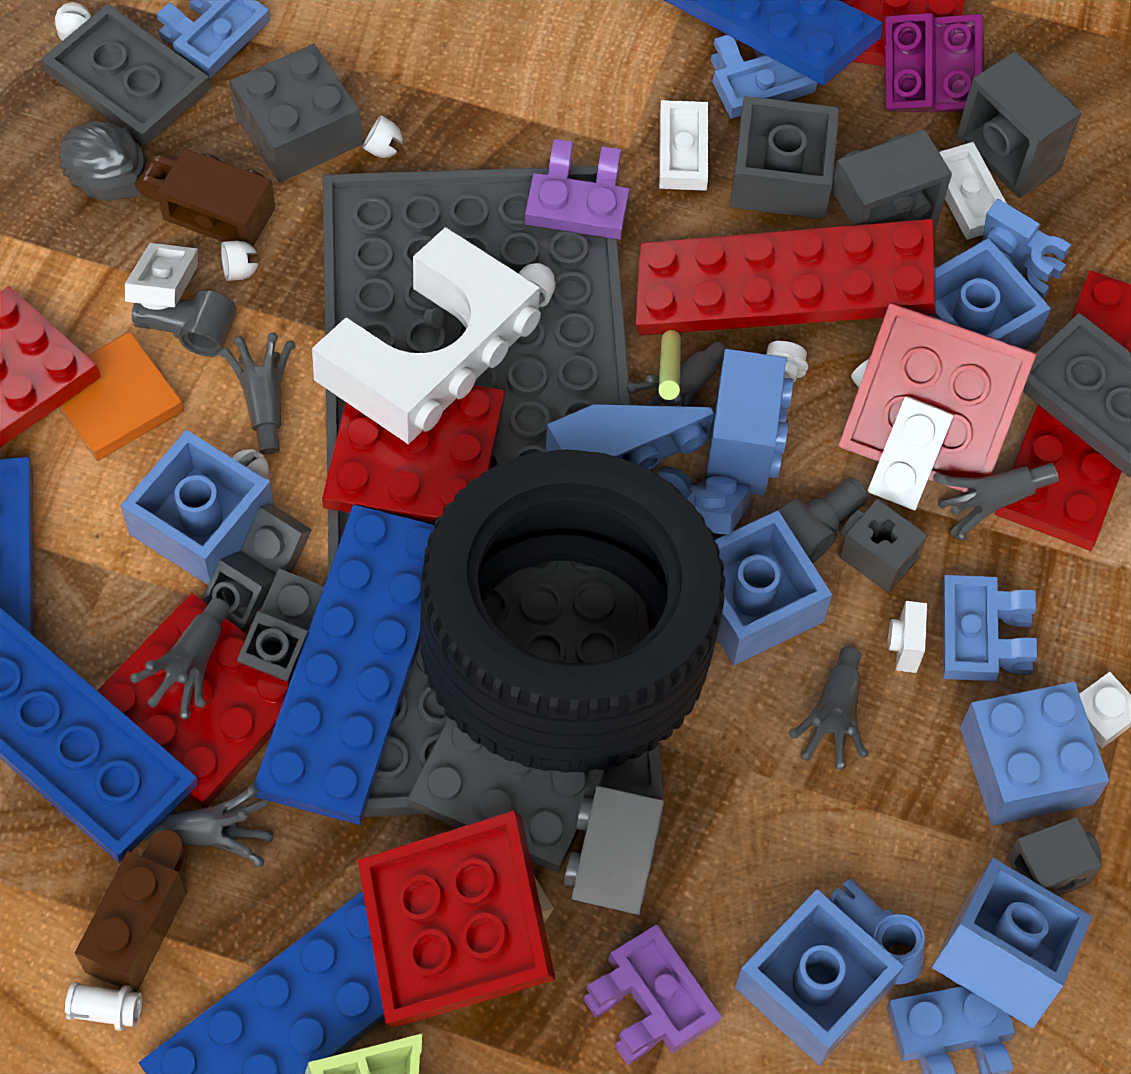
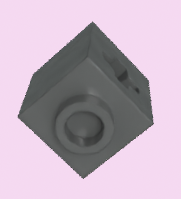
M877 499L865 513L857 510L844 525L841 535L845 537L840 558L883 590L890 593L920 558L928 535Z
M1078 817L1018 838L1007 856L1013 870L1057 896L1089 885L1102 868L1100 863L1102 855L1098 842L1092 833L1084 831Z

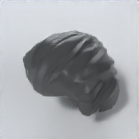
M90 121L67 131L61 142L59 158L61 159L60 168L64 169L63 176L69 178L71 186L80 187L90 199L95 198L98 200L111 201L132 198L141 194L137 190L135 182L145 169V156L135 137L127 128H120L107 121Z

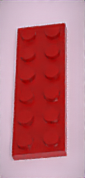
M933 219L640 243L635 324L639 336L664 334L668 330L683 333L884 318L890 302L927 315L936 314L935 227Z
M1090 270L1071 319L1078 313L1082 314L1131 353V285ZM1037 404L1012 470L1027 467L1030 470L1053 463L1059 482L1036 489L1034 495L996 510L994 515L1092 551L1122 471Z

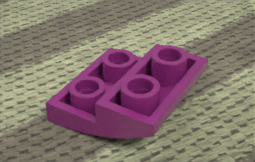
M932 13L886 16V110L894 112H963L973 78L984 72L983 15L934 17Z

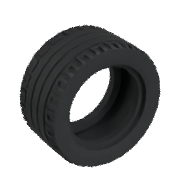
M564 449L531 453L498 464L482 473L480 477L467 483V486L459 490L454 496V501L448 503L443 508V515L437 518L435 531L430 533L428 545L425 548L422 569L420 652L423 658L424 674L428 676V685L431 690L436 692V700L440 706L444 707L447 717L457 723V727L462 733H466L472 741L483 745L492 754H497L505 760L520 763L528 768L532 767L542 771L553 770L563 773H582L593 769L603 770L614 765L619 766L624 764L626 760L639 758L646 751H652L658 746L659 741L666 740L672 736L673 729L680 728L684 722L685 715H689L692 712L695 701L699 700L711 663L725 600V594L723 593L725 588L723 561L719 558V546L713 540L714 534L711 529L705 525V519L702 514L696 510L695 506L676 487L639 464L599 452ZM552 561H573L596 566L626 582L647 606L653 618L655 628L638 645L618 656L596 662L566 663L530 653L509 640L493 623L486 612L483 602L500 582L523 568Z

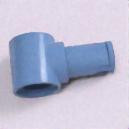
M853 879L844 882L843 888L846 892L844 893L838 887L831 894L829 900L885 950L887 947L898 943L912 948V951L905 955L890 954L904 966L895 984H906L917 979L922 973L925 963V935L919 922L908 915L895 914L891 910L883 911Z

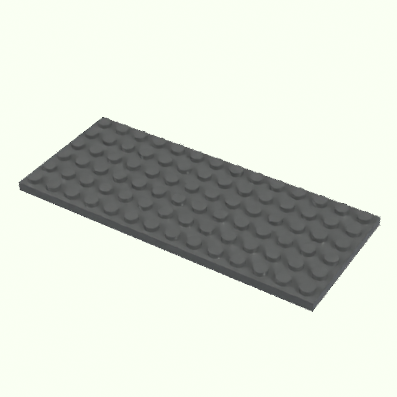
M598 166L572 167L569 179L596 183ZM549 167L323 175L325 336L347 317L387 345L405 352H433L457 341L466 331L462 322L444 310L442 326L440 328H428L424 324V313L428 308H434L436 303L413 289V256L445 227L518 274L525 266L533 263H541L549 267L553 272L556 283L555 291L549 303L544 307H539L541 315L535 329L526 337L520 336L508 348L503 360L494 368L488 367L474 383L476 386L505 390V401L490 469L498 464L527 454L547 452V424L593 404L631 405L630 392L627 391L626 387L629 384L617 239L525 225V212L533 174L548 175ZM326 389L327 476L346 403L328 389ZM328 509L329 572L347 524L349 512ZM552 561L523 568L500 582L483 602L486 612L493 623L509 640L530 653L554 661L588 663L606 660L630 650L650 634L648 608L641 597L617 576L585 563ZM420 645L363 817L424 814L408 807L407 799L448 717L445 714L444 707L440 706L436 700V692L431 690L428 685V676L424 674ZM659 742L655 749L646 751L639 758H631L619 766L614 765L603 769L605 773L600 785L601 787L659 800L663 799Z

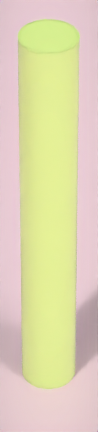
M674 330L666 331L661 338L659 394L666 400L675 399L680 392L681 336Z

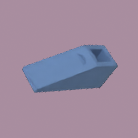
M593 404L547 424L546 451L569 449L605 453L639 464L650 471L669 456L679 452L683 454L691 453L702 447L710 439L714 412L711 407Z

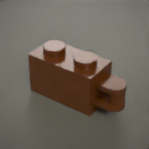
M183 148L176 161L160 155H153L141 176L135 182V186L141 194L160 203L163 220L221 242L245 241L254 246L275 210L272 181L265 178L255 170H243L222 162L214 155L208 153L199 154Z
M162 830L155 833L149 840L142 856L127 851L75 951V955L85 973L120 988L123 985H130L134 992L138 991L187 894L180 877L186 864L187 856L181 838L177 833L171 830Z

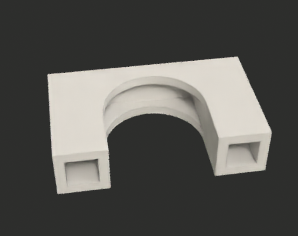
M446 227L413 256V289L462 322L466 331L457 341L433 352H405L387 345L346 317L312 348L314 381L407 444L422 431L427 432L431 430L439 421L442 412L456 398H464L474 386L476 379L488 367H496L505 357L508 348L520 336L526 337L535 329L541 315L539 311V286Z

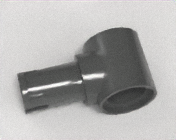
M203 290L197 292L192 301L180 300L175 308L168 307L154 310L143 307L141 303H134L132 322H134L135 327L172 332L174 337L179 339L182 346L187 350L201 356L215 357L219 356L220 350L224 348L237 307L228 297L217 292Z
M850 477L821 499L813 498L806 503L800 497L795 498L779 512L810 561L814 563L834 543L837 538L836 532L839 530V523L867 503L868 493L858 480Z

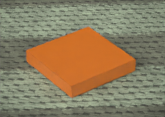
M130 331L87 355L97 365L101 378L59 406L61 412L97 461L184 411L181 399Z

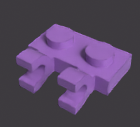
M554 139L548 175L533 174L525 212V225L621 240L629 199V188L617 186L621 149L602 146L596 183L569 179L573 158L571 157L573 142Z
M657 924L610 953L608 961L614 968V971L590 983L587 986L589 993L583 999L594 1017L597 1018L618 1004L624 996L631 993L647 1016L645 1019L620 1032L619 1037L621 1040L615 1045V1048L627 1065L645 1055L661 1040L664 1041L673 1054L717 1026L722 1018Z

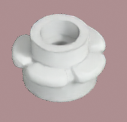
M774 341L768 345L766 355L787 357L785 378L794 379V383L797 378L806 375L809 366L806 362L807 352L803 347L788 341Z

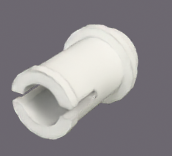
M73 982L68 989L65 1001L66 1019L114 1024L117 1031H124L127 1026L136 1027L142 1011V993L134 992L130 985H123L118 990L81 985V983Z

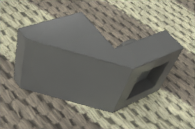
M270 503L259 507L241 551L219 560L202 600L206 604H209L213 598L225 601L230 607V611L225 618L239 629H247L253 622L257 611H261L278 568L293 573L312 529Z
M278 568L260 612L257 611L237 662L288 682L301 654L324 586Z

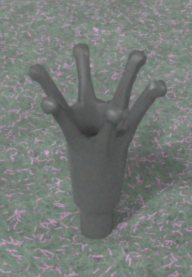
M273 332L268 334L264 365L260 367L254 365L242 336H238L234 340L242 355L238 358V361L228 348L220 350V355L225 357L232 366L244 390L252 429L257 431L259 453L274 454L280 451L277 429L281 426V382L289 354L296 347L295 342L289 340L286 342L281 355L279 352H274L278 336Z
M713 342L706 350L696 352L680 364V392L675 399L666 400L660 396L659 376H654L653 374L647 375V382L639 384L629 383L626 386L627 391L636 392L656 388L657 394L644 406H658L664 403L668 406L691 407L695 396L714 375L717 365L723 361L726 347L720 342Z
M1053 463L1030 470L1027 467H1022L986 477L960 478L945 476L941 473L933 475V480L942 485L968 488V492L948 499L943 498L938 501V506L942 509L952 506L951 512L954 515L974 507L966 517L950 530V535L960 541L965 540L971 529L994 511L1034 495L1036 489L1059 482Z
M219 598L211 599L204 612L193 619L168 653L155 661H147L145 663L146 669L142 672L131 674V682L138 683L164 669L166 676L160 687L147 702L150 707L154 708L157 706L164 693L174 682L184 684L179 714L182 719L187 720L190 718L189 707L193 690L195 705L199 708L206 705V700L203 698L205 669L222 631L220 625L230 611V607L225 601Z
M853 647L841 649L837 666L831 669L817 705L796 729L789 730V736L795 739L812 724L816 726L811 741L801 753L802 759L806 761L811 759L825 733L835 735V767L839 770L846 767L844 745L847 734L852 736L860 757L865 758L869 754L862 743L858 728L857 704L860 673L857 670L861 653Z
M249 785L242 794L216 806L170 813L143 840H150L159 831L171 830L179 835L183 845L215 847L240 855L254 862L255 866L262 867L265 862L264 859L253 853L251 848L236 840L252 838L269 842L274 837L271 831L239 828L237 822L246 821L249 817L248 813L268 806L270 801L259 799L248 805L238 806L257 794V787Z

